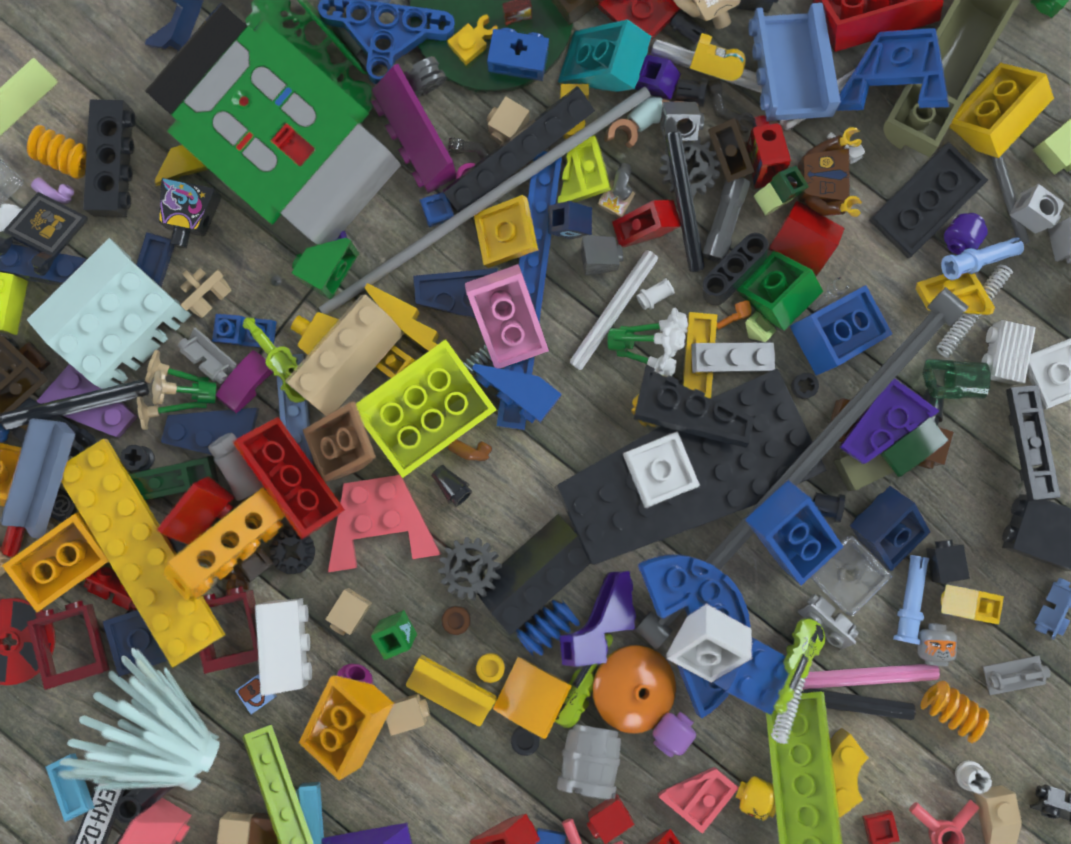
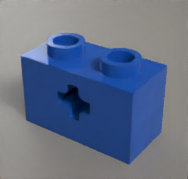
M511 28L493 29L487 60L488 72L543 81L549 50V38H544L539 33H528V35L517 33ZM518 50H522L520 55H515Z

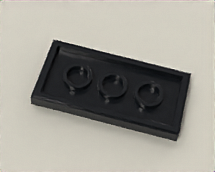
M948 141L869 221L909 259L988 179Z

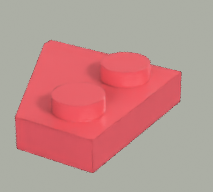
M712 767L660 791L658 797L703 834L739 787L716 767Z

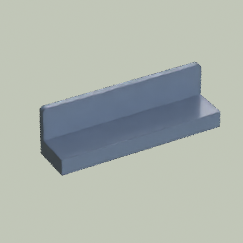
M41 419L30 420L0 522L3 526L25 527L32 538H41L45 535L75 437V433L65 422Z

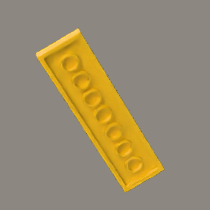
M108 439L100 440L67 461L61 480L63 486L172 668L225 636L226 634L203 596L198 599L193 596L186 601L163 575L167 562L173 559L177 553L166 535L156 530L160 526Z

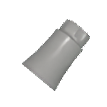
M227 433L211 443L208 448L230 485L235 499L239 501L249 497L264 486L232 443L237 439L235 435Z

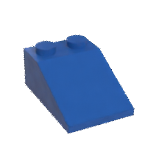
M866 285L789 326L816 376L843 364L892 335Z

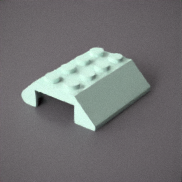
M110 238L27 319L46 344L90 382L101 389L120 385L114 378L124 383L128 377L117 367L123 362L131 369L137 370L140 364L133 357L144 363L153 354L154 350L161 346L153 337L163 343L168 339L166 334L157 328L162 322H165L170 328L177 330L180 325L173 317L184 323L192 315L180 305L181 303L176 298L173 299L131 260L132 258Z

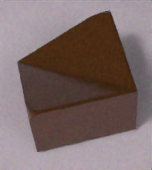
M256 812L251 817L248 844H279L269 813Z

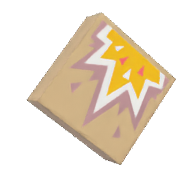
M613 180L610 181L611 189L613 188ZM612 190L603 193L597 206L620 218L624 216L635 193L632 191L631 195L625 201H622L618 196L615 197Z

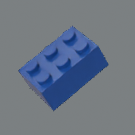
M789 480L745 519L779 566L800 585H803L843 548V545L811 498Z

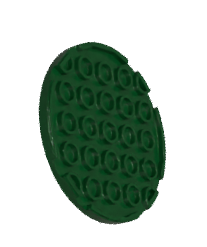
M410 0V6L441 10L450 13L454 18L455 25L453 36L468 23L473 29L476 28L479 18L487 15L489 22L483 27L486 30H490L496 25L498 30L501 28H511L517 33L527 35L528 33H539L544 38H549V50L544 75L561 58L573 30V24L569 26L551 0ZM531 7V18L516 21V18H509L519 13L517 11ZM410 17L412 28H417L422 24V20L419 17ZM427 19V29H430L431 20ZM440 22L439 30H444L446 22ZM426 39L418 45L424 58L435 56L439 63L438 68L444 71L447 77L446 80L452 81L467 90L481 93L510 92L537 81L488 72L487 60L491 39L484 40L487 48L467 65L448 46V40ZM518 50L515 55H520L522 50Z

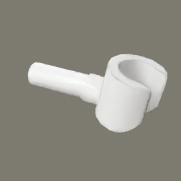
M832 132L827 136L828 139L836 137ZM861 144L858 147L846 145L844 148L849 149V163L857 162L863 158L865 153Z

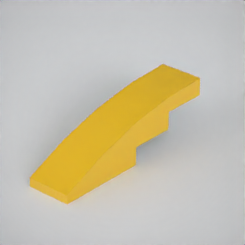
M366 283L364 288L407 337L427 352L438 345L436 344L439 338L438 332L416 321L420 314L417 308Z

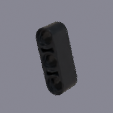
M760 233L747 235L704 278L703 296L707 303L711 305H721L766 261L768 241L764 235ZM758 246L762 251L755 254L749 252L748 249ZM736 265L743 270L739 273H732L728 269ZM713 285H719L723 288L719 293H712L708 289Z

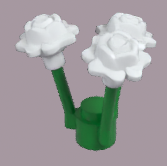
M672 308L668 319L659 320V323L620 326V329L611 328L608 333V349L617 351V357H627L655 368V372L665 377H668V375L672 377L675 373L677 361L671 357H674L676 351L684 347L685 333L688 332L686 314L678 312L676 308ZM658 329L661 332L663 331V333H656L655 335H634L633 333ZM634 341L655 342V344L663 345L665 354L658 359L651 356L647 358L629 352L628 349H633Z

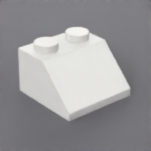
M706 604L687 616L667 653V659L712 683L752 659L751 629Z

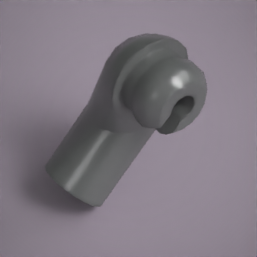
M622 163L618 167L612 188L613 195L615 197L618 196L622 201H625L632 193V189L626 185L632 172L631 166L627 163Z

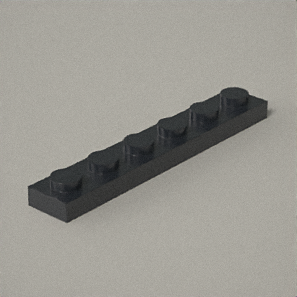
M576 86L443 189V193L458 212L462 211L496 188L595 111L581 89Z

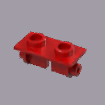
M102 566L85 578L84 587L87 588V592L105 600L110 598L112 592L114 593L112 603L128 611L132 609L138 610L117 574L112 569Z

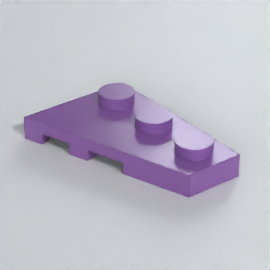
M69 364L37 402L42 404L100 390L101 388L94 385ZM122 402L64 415L67 418L119 438L138 417Z

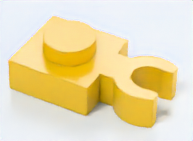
M487 15L479 18L476 28L473 29L468 23L447 41L448 46L465 65L487 48L484 40L491 39L493 29H498L496 25L490 30L483 28L489 22Z

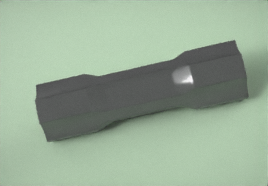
M739 178L730 183L727 180L725 181L716 216L702 252L703 258L720 263L727 256L740 209L749 189L750 182L747 179Z

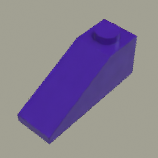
M646 55L635 90L639 91L646 87L650 95L671 100L681 73L669 59Z

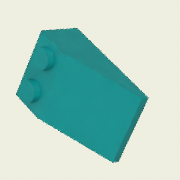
M628 19L574 31L558 83L589 84V88L614 92L635 89L652 36Z

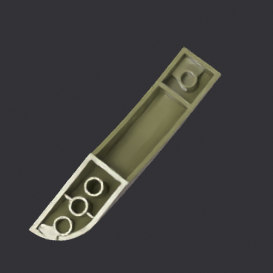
M1020 0L953 1L936 31L949 107L920 108L918 99L922 84H906L883 127L886 138L895 147L902 150L904 145L929 158L933 155Z

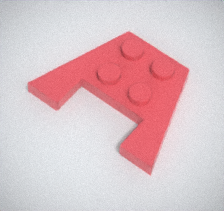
M401 475L344 483L340 504L345 510L337 518L328 572L357 568L354 539L405 531L409 533L412 559L442 555Z

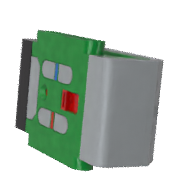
M222 2L219 3L145 90L153 100L176 119L167 131L272 225L283 215L304 235L318 245L336 240L340 233L348 227L401 166L392 153L360 125L369 113L266 21L262 19L255 29L252 30Z

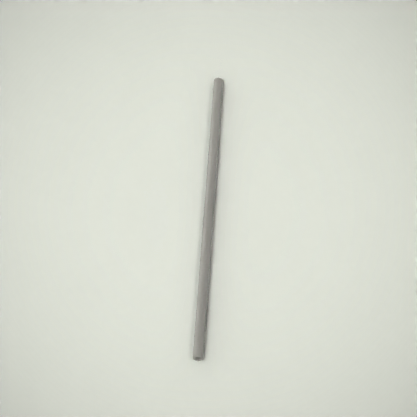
M643 87L321 305L319 307L320 311L326 315L330 314L364 291L366 283L373 285L649 98L651 95L648 89Z

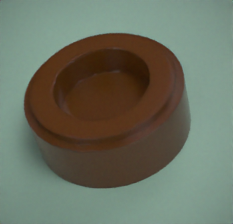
M452 606L442 616V626L451 635L463 634L471 623L469 612L462 606Z

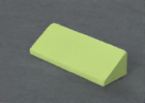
M32 58L0 87V136L57 84V80L35 58Z

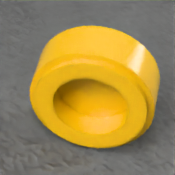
M495 653L482 655L476 664V673L484 682L494 683L501 679L504 674V661Z

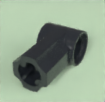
M175 786L133 788L116 802L114 807L116 819L125 824L131 823L133 819L159 801ZM127 800L133 801L136 804V813H132L127 809Z

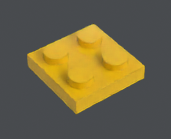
M524 195L482 210L474 216L483 265L487 268L538 250L528 199Z

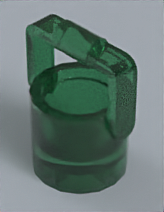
M928 359L925 361L922 372L925 386L928 388L930 396L934 398L984 399L990 389L991 373L986 362ZM933 370H945L944 388H937V381Z

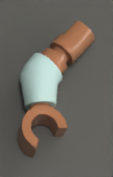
M661 97L647 98L627 116L628 120L619 119L606 129L604 134L605 142L614 139L616 129H622L628 135L625 145L630 149L637 142L638 131L642 132L654 123L659 124L663 102H669V100H662ZM684 118L678 122H687L688 119Z

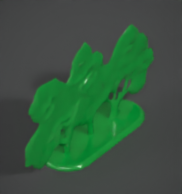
M253 0L251 2L253 12L245 19L246 25L254 30L263 19L367 112L373 109V104L370 102L372 86L367 82L354 81L349 77V67L352 64L364 75H367V69L356 59L353 52L335 31L321 20L317 10L307 0H297L306 10L304 15L290 11V0ZM282 11L288 12V16L282 17ZM293 19L294 23L299 21V25L291 29L283 27L282 24L283 21ZM311 21H315L327 35L319 45L310 44L305 37V26ZM298 29H302L300 37H297L296 34ZM332 42L347 58L345 62L335 65L330 62L327 47ZM342 73L344 78L341 82H338L337 78Z

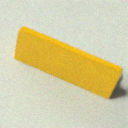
M421 655L406 683L408 688L477 726L482 725L497 698L493 693L424 655Z

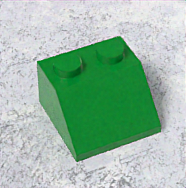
M348 238L306 248L303 254L297 255L292 264V274L303 285L330 300L335 296L357 259L359 252Z
M773 251L766 261L737 289V292L745 300H748L757 312L783 331L824 292L812 269L777 251Z

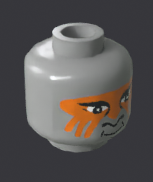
M929 623L928 629H921L919 631L918 639L920 640V645L917 644V654L921 659L925 660L924 664L949 666V662L956 659L957 635L947 630L946 624Z

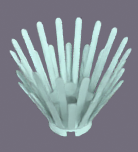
M132 648L131 652L136 659L137 667L126 656H122L121 661L142 683L135 677H131L129 684L123 678L118 677V674L114 671H110L108 677L133 697L131 703L134 707L124 701L117 703L101 692H95L93 698L133 723L120 719L118 726L126 730L123 731L85 715L79 718L81 724L99 730L103 736L126 745L108 742L106 746L78 739H70L67 742L69 746L89 751L86 754V758L103 762L64 758L60 761V764L77 768H74L72 771H62L58 775L63 776L62 779L94 780L93 782L96 784H106L96 787L95 790L180 786L188 791L193 790L202 781L194 776L202 770L208 772L216 757L220 743L216 739L219 736L208 731L206 725L167 668H164L166 679L161 671H155L138 649L136 651Z

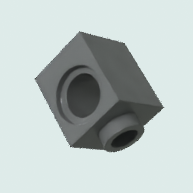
M663 102L660 129L664 141L665 134L674 131L681 132L682 141H697L699 130H703L704 114L700 113L697 103ZM681 119H688V121L683 124H677L678 121H680Z

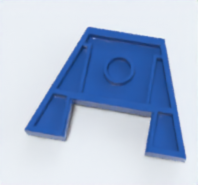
M936 28L879 32L840 92L841 102L836 111L863 110L869 86L922 84L918 99L920 108L949 107Z

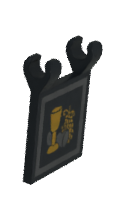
M37 192L9 225L0 232V255H5L10 249L13 240H16L40 252L32 258L31 264L35 267L33 269L35 273L44 276L49 271L54 259L88 221V218Z

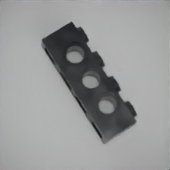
M90 99L83 210L94 217H127V209L131 207V195L128 192L129 182L133 178L130 154L134 152V141L131 134L132 127L136 123V117L133 109L124 100ZM117 127L116 133L108 136L110 130ZM116 154L114 161L107 164V159L111 155ZM114 181L113 188L105 191L106 185Z

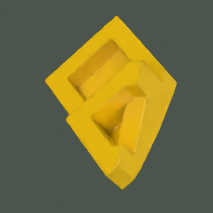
M183 145L170 149L155 178V185H161L162 178L179 181L180 176L206 171L207 167Z

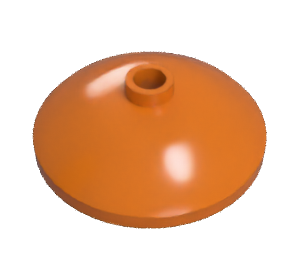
M640 645L619 648L606 657L607 663H601L596 672L593 683L594 703L600 716L613 728L625 733H642L656 727L662 717L670 712L676 695L675 676L668 661L657 651ZM645 688V695L639 697L640 689Z

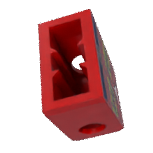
M766 115L757 116L752 119L753 128L747 143L755 172L752 173L754 189L765 187L772 181L775 175L788 169L791 162L781 125L778 123L769 124Z

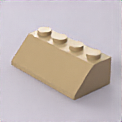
M366 294L360 295L285 382L325 416H328L345 402L401 338L404 332Z

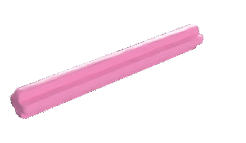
M927 664L815 671L808 673L807 679H805L806 683H803L804 687L802 689L938 680L940 673L938 666Z

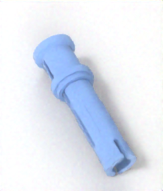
M1014 237L980 250L969 248L960 255L950 254L944 256L941 262V269L946 278L955 280L961 274L978 272L984 265L1022 254L1024 245L1022 241H1019L1018 237Z
M910 555L903 608H899V611H897V616L900 618L898 631L894 635L893 640L920 645L918 633L920 621L924 620L923 613L920 610L929 558Z

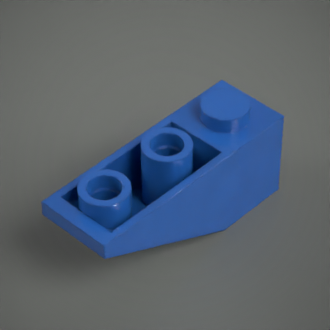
M474 364L472 367L473 372L476 373L474 379L485 388L491 385L499 392L496 396L510 406L513 402L520 407L521 411L519 414L530 423L536 420L541 424L562 395L539 376L480 364Z

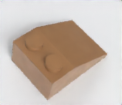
M355 401L348 403L303 429L318 473L325 482L349 476L365 468L376 457Z

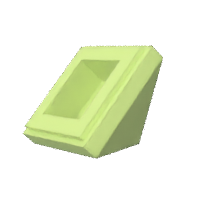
M757 311L745 322L749 339L766 342L776 331V328Z

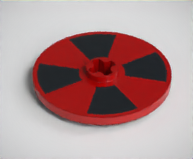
M7 598L0 600V685L20 684L40 673L27 625L28 621L36 619L35 614L39 612H36L29 601L25 599ZM53 623L44 625L51 654L53 655L56 636ZM12 634V639H17V644L12 645L9 649V645L5 644L3 640Z

